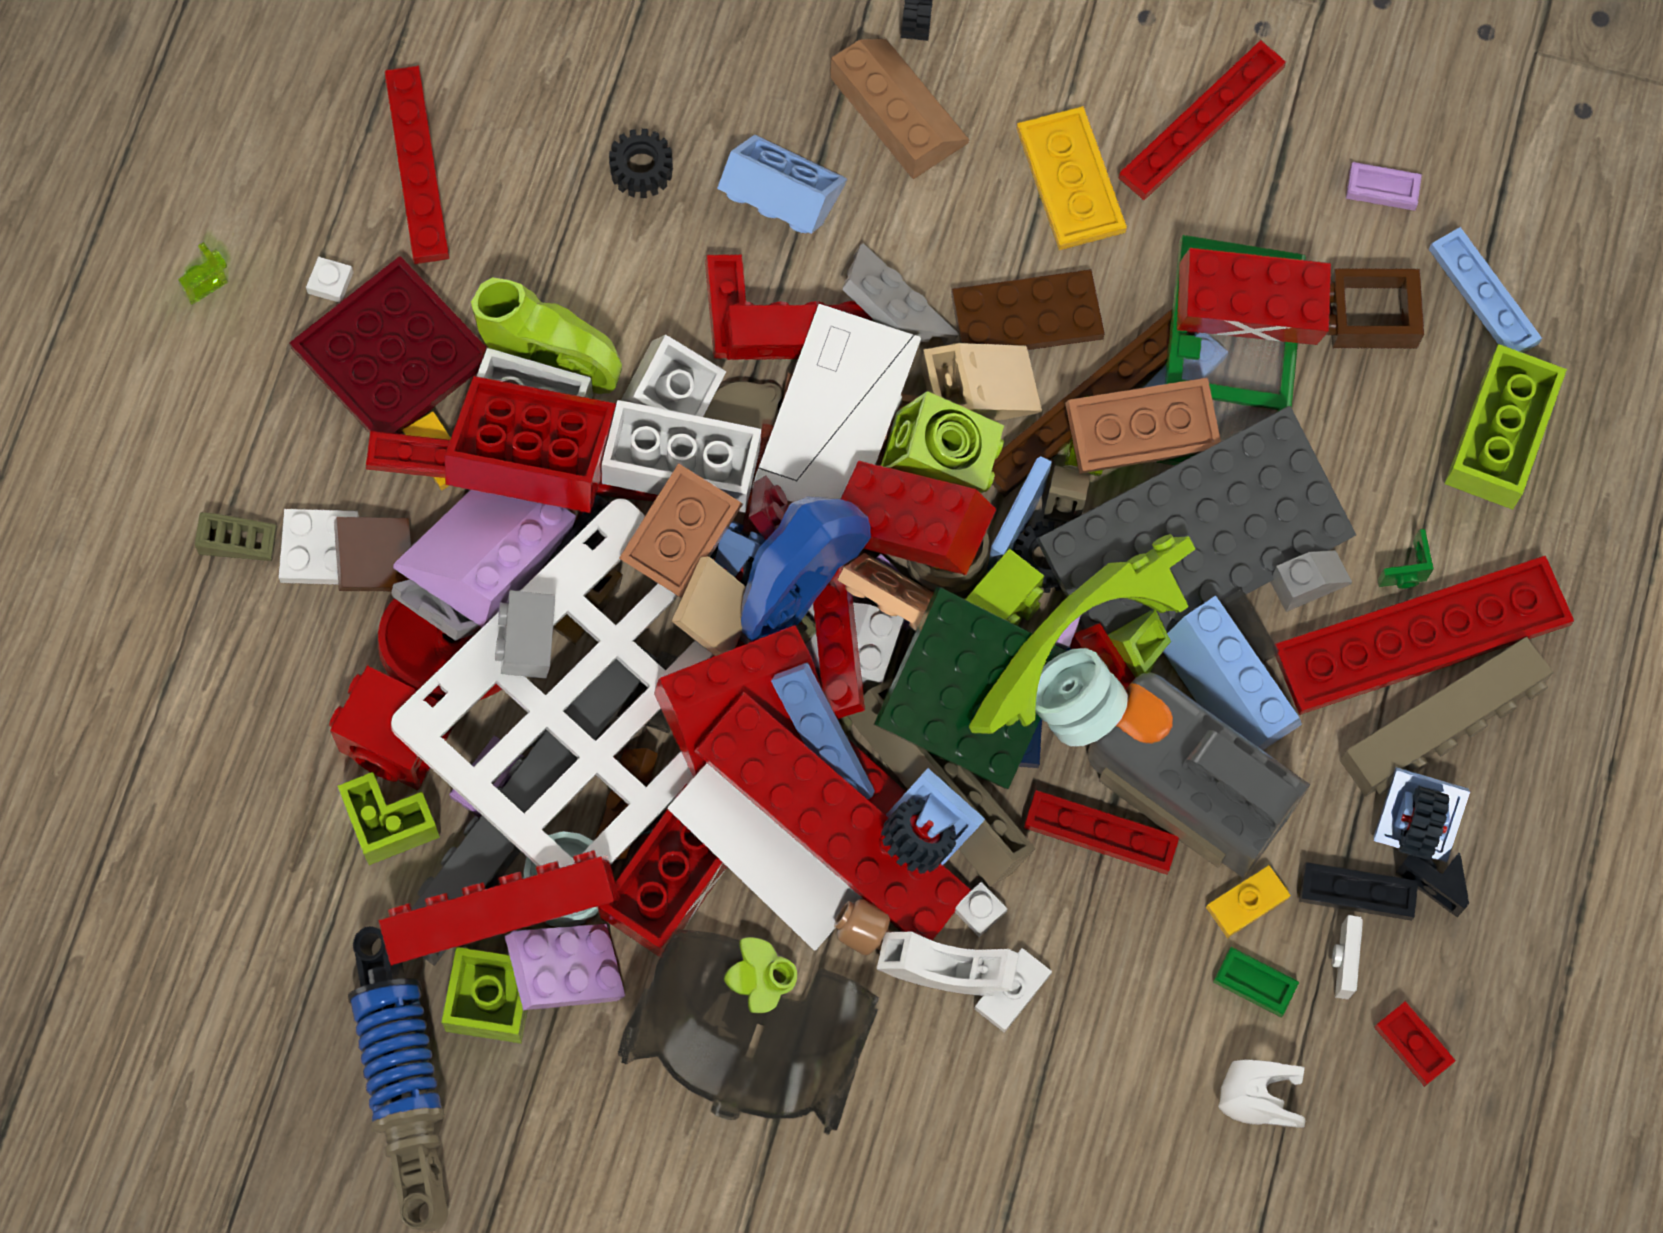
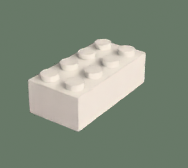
M617 400L601 464L602 484L659 495L679 463L743 503L739 512L745 513L759 455L762 429Z

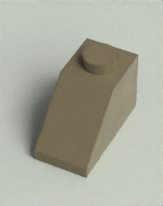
M1072 465L1055 466L1043 519L1067 523L1082 515L1091 474H1079L1078 467Z

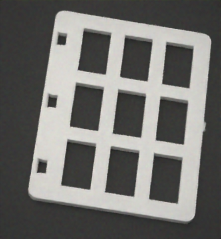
M625 499L612 501L520 590L522 592L555 595L553 627L568 614L598 642L547 695L543 694L525 676L501 674L502 661H495L497 638L504 639L505 626L498 625L497 613L395 712L391 721L393 733L537 866L558 861L560 868L574 864L573 858L542 829L596 775L628 804L623 812L583 852L595 850L597 857L607 855L610 865L678 796L685 784L688 785L693 779L682 752L647 787L614 758L661 709L654 695L659 678L713 656L710 651L695 640L665 671L634 642L678 597L659 583L617 625L584 597L621 561L619 557L645 518V515ZM598 529L605 539L594 550H591L583 543ZM742 631L739 639L744 644L750 643V640ZM617 659L644 683L648 689L595 741L563 711ZM497 684L525 709L528 714L473 767L441 737ZM439 685L446 695L432 708L423 700ZM546 729L573 753L578 760L523 813L492 783Z

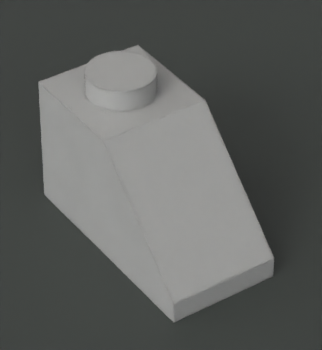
M1336 551L1308 552L1277 565L1272 574L1274 580L1270 581L1286 612L1352 583Z

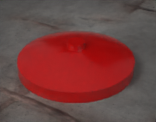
M394 598L380 620L378 650L381 662L390 677L419 690L474 635L454 640ZM495 684L481 699L490 697L502 690V688ZM438 685L428 696L440 701L446 693Z

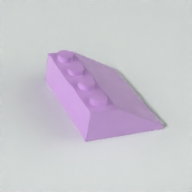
M470 490L394 563L393 568L483 628L499 612L500 602L507 603L510 590H522L539 573L572 530L576 515L562 507Z

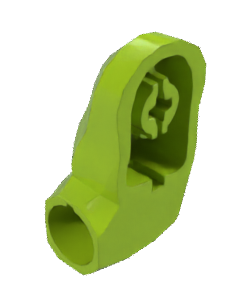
M493 277L481 283L471 301L477 328L485 344L490 349L590 377L593 393L610 394L616 388L622 371V363L614 344L605 334L581 320L565 307L555 303H542L531 290L525 288L520 283Z

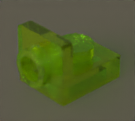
M204 242L197 246L205 263L192 266L178 279L181 289L191 305L228 283L223 271L227 268L226 262L217 249L210 251Z

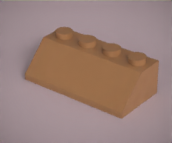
M887 39L858 40L831 58V80L912 179L923 174L969 143L968 137Z

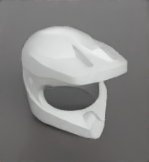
M1258 1060L1233 1061L1221 1086L1218 1107L1224 1114L1243 1123L1302 1128L1305 1126V1118L1283 1110L1285 1102L1270 1095L1266 1087L1271 1083L1288 1079L1295 1085L1301 1084L1305 1067Z

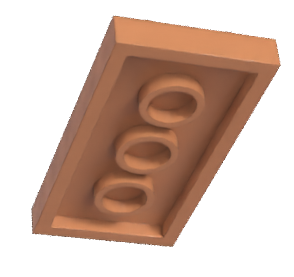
M1208 378L1071 399L1065 403L1079 474L1196 455L1221 442Z

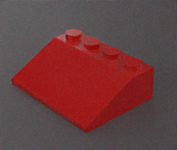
M473 376L445 453V484L590 513L601 478V464L617 403Z
M796 625L659 678L654 695L693 778L707 764L693 751L744 692L803 743L771 682L774 675L808 663L820 685L812 657Z

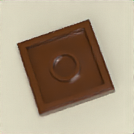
M336 517L334 520L339 591L392 592L393 584L410 580L393 568L394 563L411 548L409 518Z

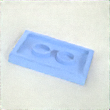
M1041 456L1036 459L991 547L987 567L988 573L1009 549L1014 551L1017 538L1020 533L1023 534L1046 489L1052 461Z

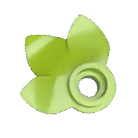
M754 937L743 938L740 940V950L744 961L730 967L724 975V981L734 992L741 995H749L748 1006L750 1012L767 1013L777 1006L781 995L790 992L794 988L797 981V969L790 960L777 956L769 942ZM774 970L781 975L780 983L773 977Z

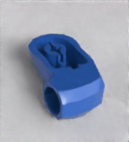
M805 497L789 505L779 527L758 549L744 592L741 626L742 631L750 642L791 626H797L818 595L831 581L836 571L859 555L871 538L869 518L855 504L835 498Z

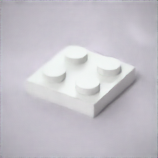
M284 509L279 568L280 582L338 584L334 520L336 517H359L358 511Z

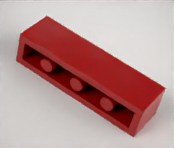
M779 301L769 305H754L751 302H739L729 305L724 318L727 360L799 359L818 305L825 304L819 301H812L804 305H789L787 302ZM846 301L839 305H825L872 321V317L855 301Z

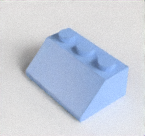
M753 135L730 152L717 189L727 193V197L732 201L748 203L758 208V212L766 217L779 218L788 222L789 226L797 232H809L812 234L823 225L843 190L847 178L759 136Z

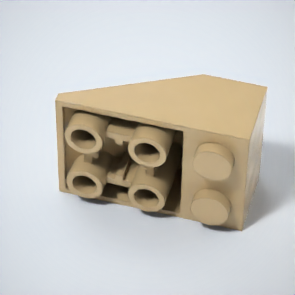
M957 343L923 349L921 368L927 391L993 421L1042 413L1027 346Z

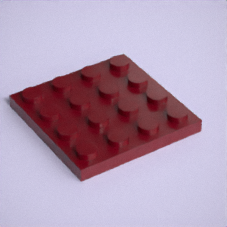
M401 256L397 257L289 342L290 348L369 434L370 431L394 434L403 433L402 430L419 420L479 371L487 349L478 337Z

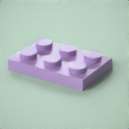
M607 924L513 931L505 936L523 1010L613 1002L625 997Z

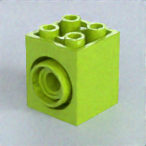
M927 391L897 411L881 466L977 489L980 493L987 492L995 476L992 471L994 461L1003 448L1004 441L1001 439L1004 425Z

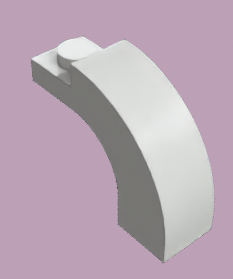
M886 932L881 946L877 970L930 988L962 994L994 996L995 991H1012L1019 954L1010 949L973 950L952 947L934 942L914 932Z

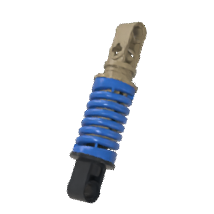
M368 926L359 930L353 940L360 988L348 994V1002L351 1004L353 1018L357 1023L356 1034L360 1037L358 1047L363 1052L361 1054V1063L365 1066L363 1075L368 1081L366 1092L371 1095L369 1099V1108L373 1112L371 1128L374 1133H385L387 1145L384 1147L386 1157H391L392 1178L397 1190L400 1216L403 1223L412 1229L429 1232L437 1231L443 1227L448 1218V1208L442 1183V1168L436 1150L440 1146L439 1136L434 1135L435 1130L433 1128L434 1123L444 1118V1110L441 1107L439 1094L435 1092L427 1093L436 1088L437 1080L429 1077L434 1073L435 1069L432 1063L427 1062L432 1057L431 1050L424 1048L429 1043V1037L423 1034L427 1025L424 1020L417 1019L424 1013V1009L420 1006L419 1002L421 997L420 990L422 989L421 982L417 979L405 978L402 962L390 965L381 929ZM380 938V950L373 955L372 946ZM427 1203L429 1215L422 1222L419 1217V1211L422 1205Z

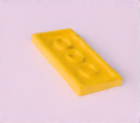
M1084 106L1017 123L1016 129L1058 249L1063 250L1126 233L1127 226Z

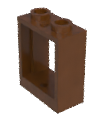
M1335 268L1330 279L1329 332L1326 334L1332 335V348L1417 349L1424 336L1420 269ZM1345 288L1399 289L1402 326H1347Z

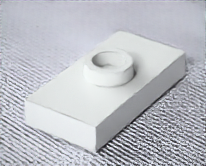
M1348 915L1341 926L1340 945H1334L1332 967H1338L1335 998L1349 999L1357 990L1363 920L1358 916Z
M1023 948L1018 952L1019 956L1012 991H995L994 996H983L974 1008L1004 1033L1052 973L1050 969Z

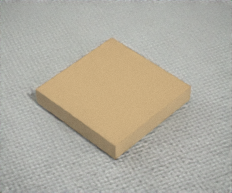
M701 557L672 622L715 656L735 649L742 634L741 610L746 586L710 557Z

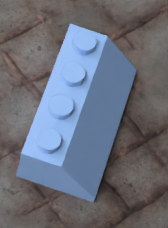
M1216 596L1184 616L1167 633L1171 642L1163 653L1196 702L1257 747L1264 750L1302 725L1299 716Z

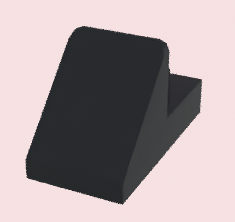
M1458 853L1442 874L1436 870L1437 866L1433 861L1408 855L1396 873L1404 879L1419 881L1418 889L1458 918L1469 905L1461 854Z

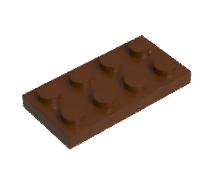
M1092 269L954 288L951 291L960 343L1027 346V350L1104 339L1105 333Z

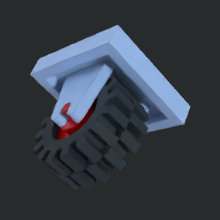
M927 768L886 814L888 819L883 824L884 828L881 831V835L886 837L882 841L884 846H891L887 851L891 857L895 854L899 857L896 862L900 866L906 862L908 864L907 870L913 872L918 868L919 873H925L927 870L931 872L940 864L944 865L982 824L985 818Z
M1395 768L1373 836L1374 841L1399 848V851L1426 860L1434 858L1447 862L1470 794L1469 788Z

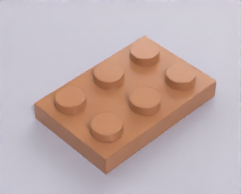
M678 463L619 559L682 598L700 558L712 555L743 503Z

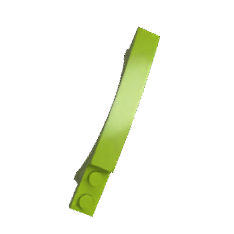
M1172 534L1165 535L1154 541L1152 544L1153 549L1146 554L1136 555L1127 562L1108 563L1063 600L1021 646L985 697L969 725L971 732L992 734L1003 725L1011 726L1018 720L1021 721L1023 726H1028L1035 721L1037 689L1046 659L1065 629L1081 614L1092 607L1109 600L1124 598L1147 605L1154 610L1156 609L1159 613H1165L1166 611L1181 613L1189 606L1169 568L1195 550L1190 537H1173Z

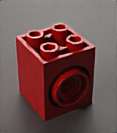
M367 665L362 675L357 674L353 678L348 689L350 696L344 707L338 706L329 722L330 732L339 752L351 757L358 765L369 772H373L374 775L391 782L399 781L418 791L431 768L393 733L391 728V721L395 712L418 690ZM427 696L423 700L432 708L439 702V700L431 696ZM454 725L441 738L446 741Z

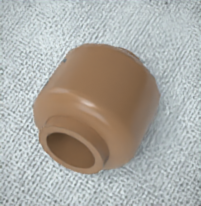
M858 899L854 903L848 901L839 912L834 923V927L838 929V940L865 956L874 952L876 948L881 950L886 932H893L888 929L890 917L865 899Z

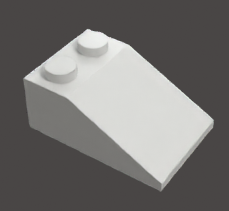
M853 602L863 691L867 692L869 689L886 681L903 631L904 618L899 615L890 616L876 606ZM812 604L805 615L815 623L814 607ZM803 622L797 627L800 634L807 628ZM815 633L805 645L812 657L817 676L821 678L817 636Z

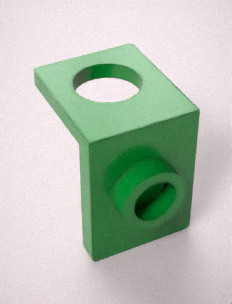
M1419 529L1413 540L1417 564L1384 568L1377 580L1379 587L1397 585L1399 589H1407L1417 586L1419 582L1428 580L1434 567L1425 529Z

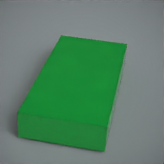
M1233 947L1229 949L1213 983L1280 1018L1284 1015L1300 983Z

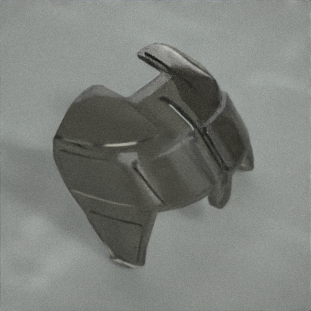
M678 929L660 956L650 988L644 989L623 1032L618 1050V1056L622 1057L621 1063L628 1064L637 1059L658 1057L665 1069L676 1081L689 1091L713 1102L711 1112L723 1119L736 1120L742 1113L764 1118H798L814 1111L824 1125L823 1133L829 1135L831 1130L837 1131L859 1063L858 1060L879 1010L876 1009L879 997L847 977L826 969H820L817 971L808 995L803 1001H795L780 996L779 1002L773 1010L767 1013H752L748 1006L749 995H741L734 992L724 981V975L728 969L736 963L744 961L740 950V940L712 932ZM757 1025H763L765 1027L753 1058L747 1057L746 1055Z

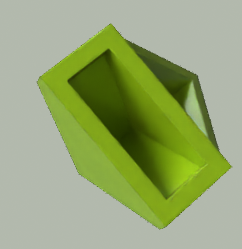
M1156 609L1145 613L1108 634V637L1135 678L1144 673H1151L1158 657L1171 642Z

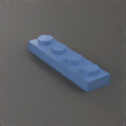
M805 663L774 675L771 682L804 745L866 799L871 798L875 790L809 664Z

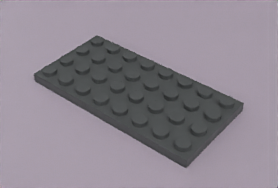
M1288 406L1036 538V541L1067 598L1108 563L1127 562L1136 555L1146 554L1153 549V542L1165 535L1172 534L1173 537L1189 536L1195 550L1169 568L1189 607L1181 613L1175 611L1159 613L1157 611L1168 633L1184 616L1214 596L1218 598L1224 607L1274 580L1272 574L1277 565L1308 552L1328 551L1356 536V533L1291 406ZM1117 598L1096 605L1081 614L1079 624L1082 630L1100 623L1108 635L1154 609L1133 600Z

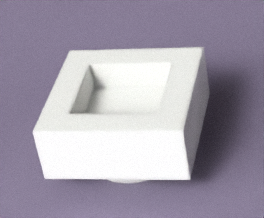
M318 257L306 286L308 294L340 303L343 301L354 273L352 266Z
M982 882L969 892L955 908V913L978 937L983 935L1007 912V908Z

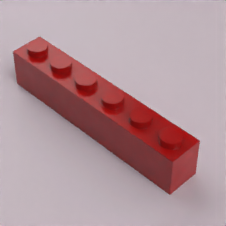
M595 850L572 856L574 864L560 868L558 861L535 867L537 875L523 879L520 871L499 877L500 885L486 889L484 882L461 888L463 893L461 897L449 900L448 894L443 893L426 898V907L412 910L409 903L388 909L389 917L378 921L390 965L620 900L608 856L597 857Z

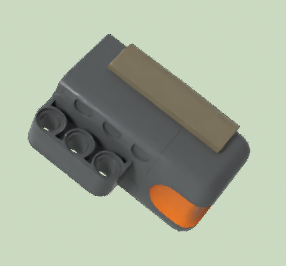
M1144 673L1137 676L1129 685L1127 708L1121 720L1108 734L1090 744L1088 759L1095 771L1101 774L1099 782L1166 832L1176 835L1179 841L1211 864L1219 868L1223 863L1244 879L1296 810L1310 784L1162 677L1153 673Z

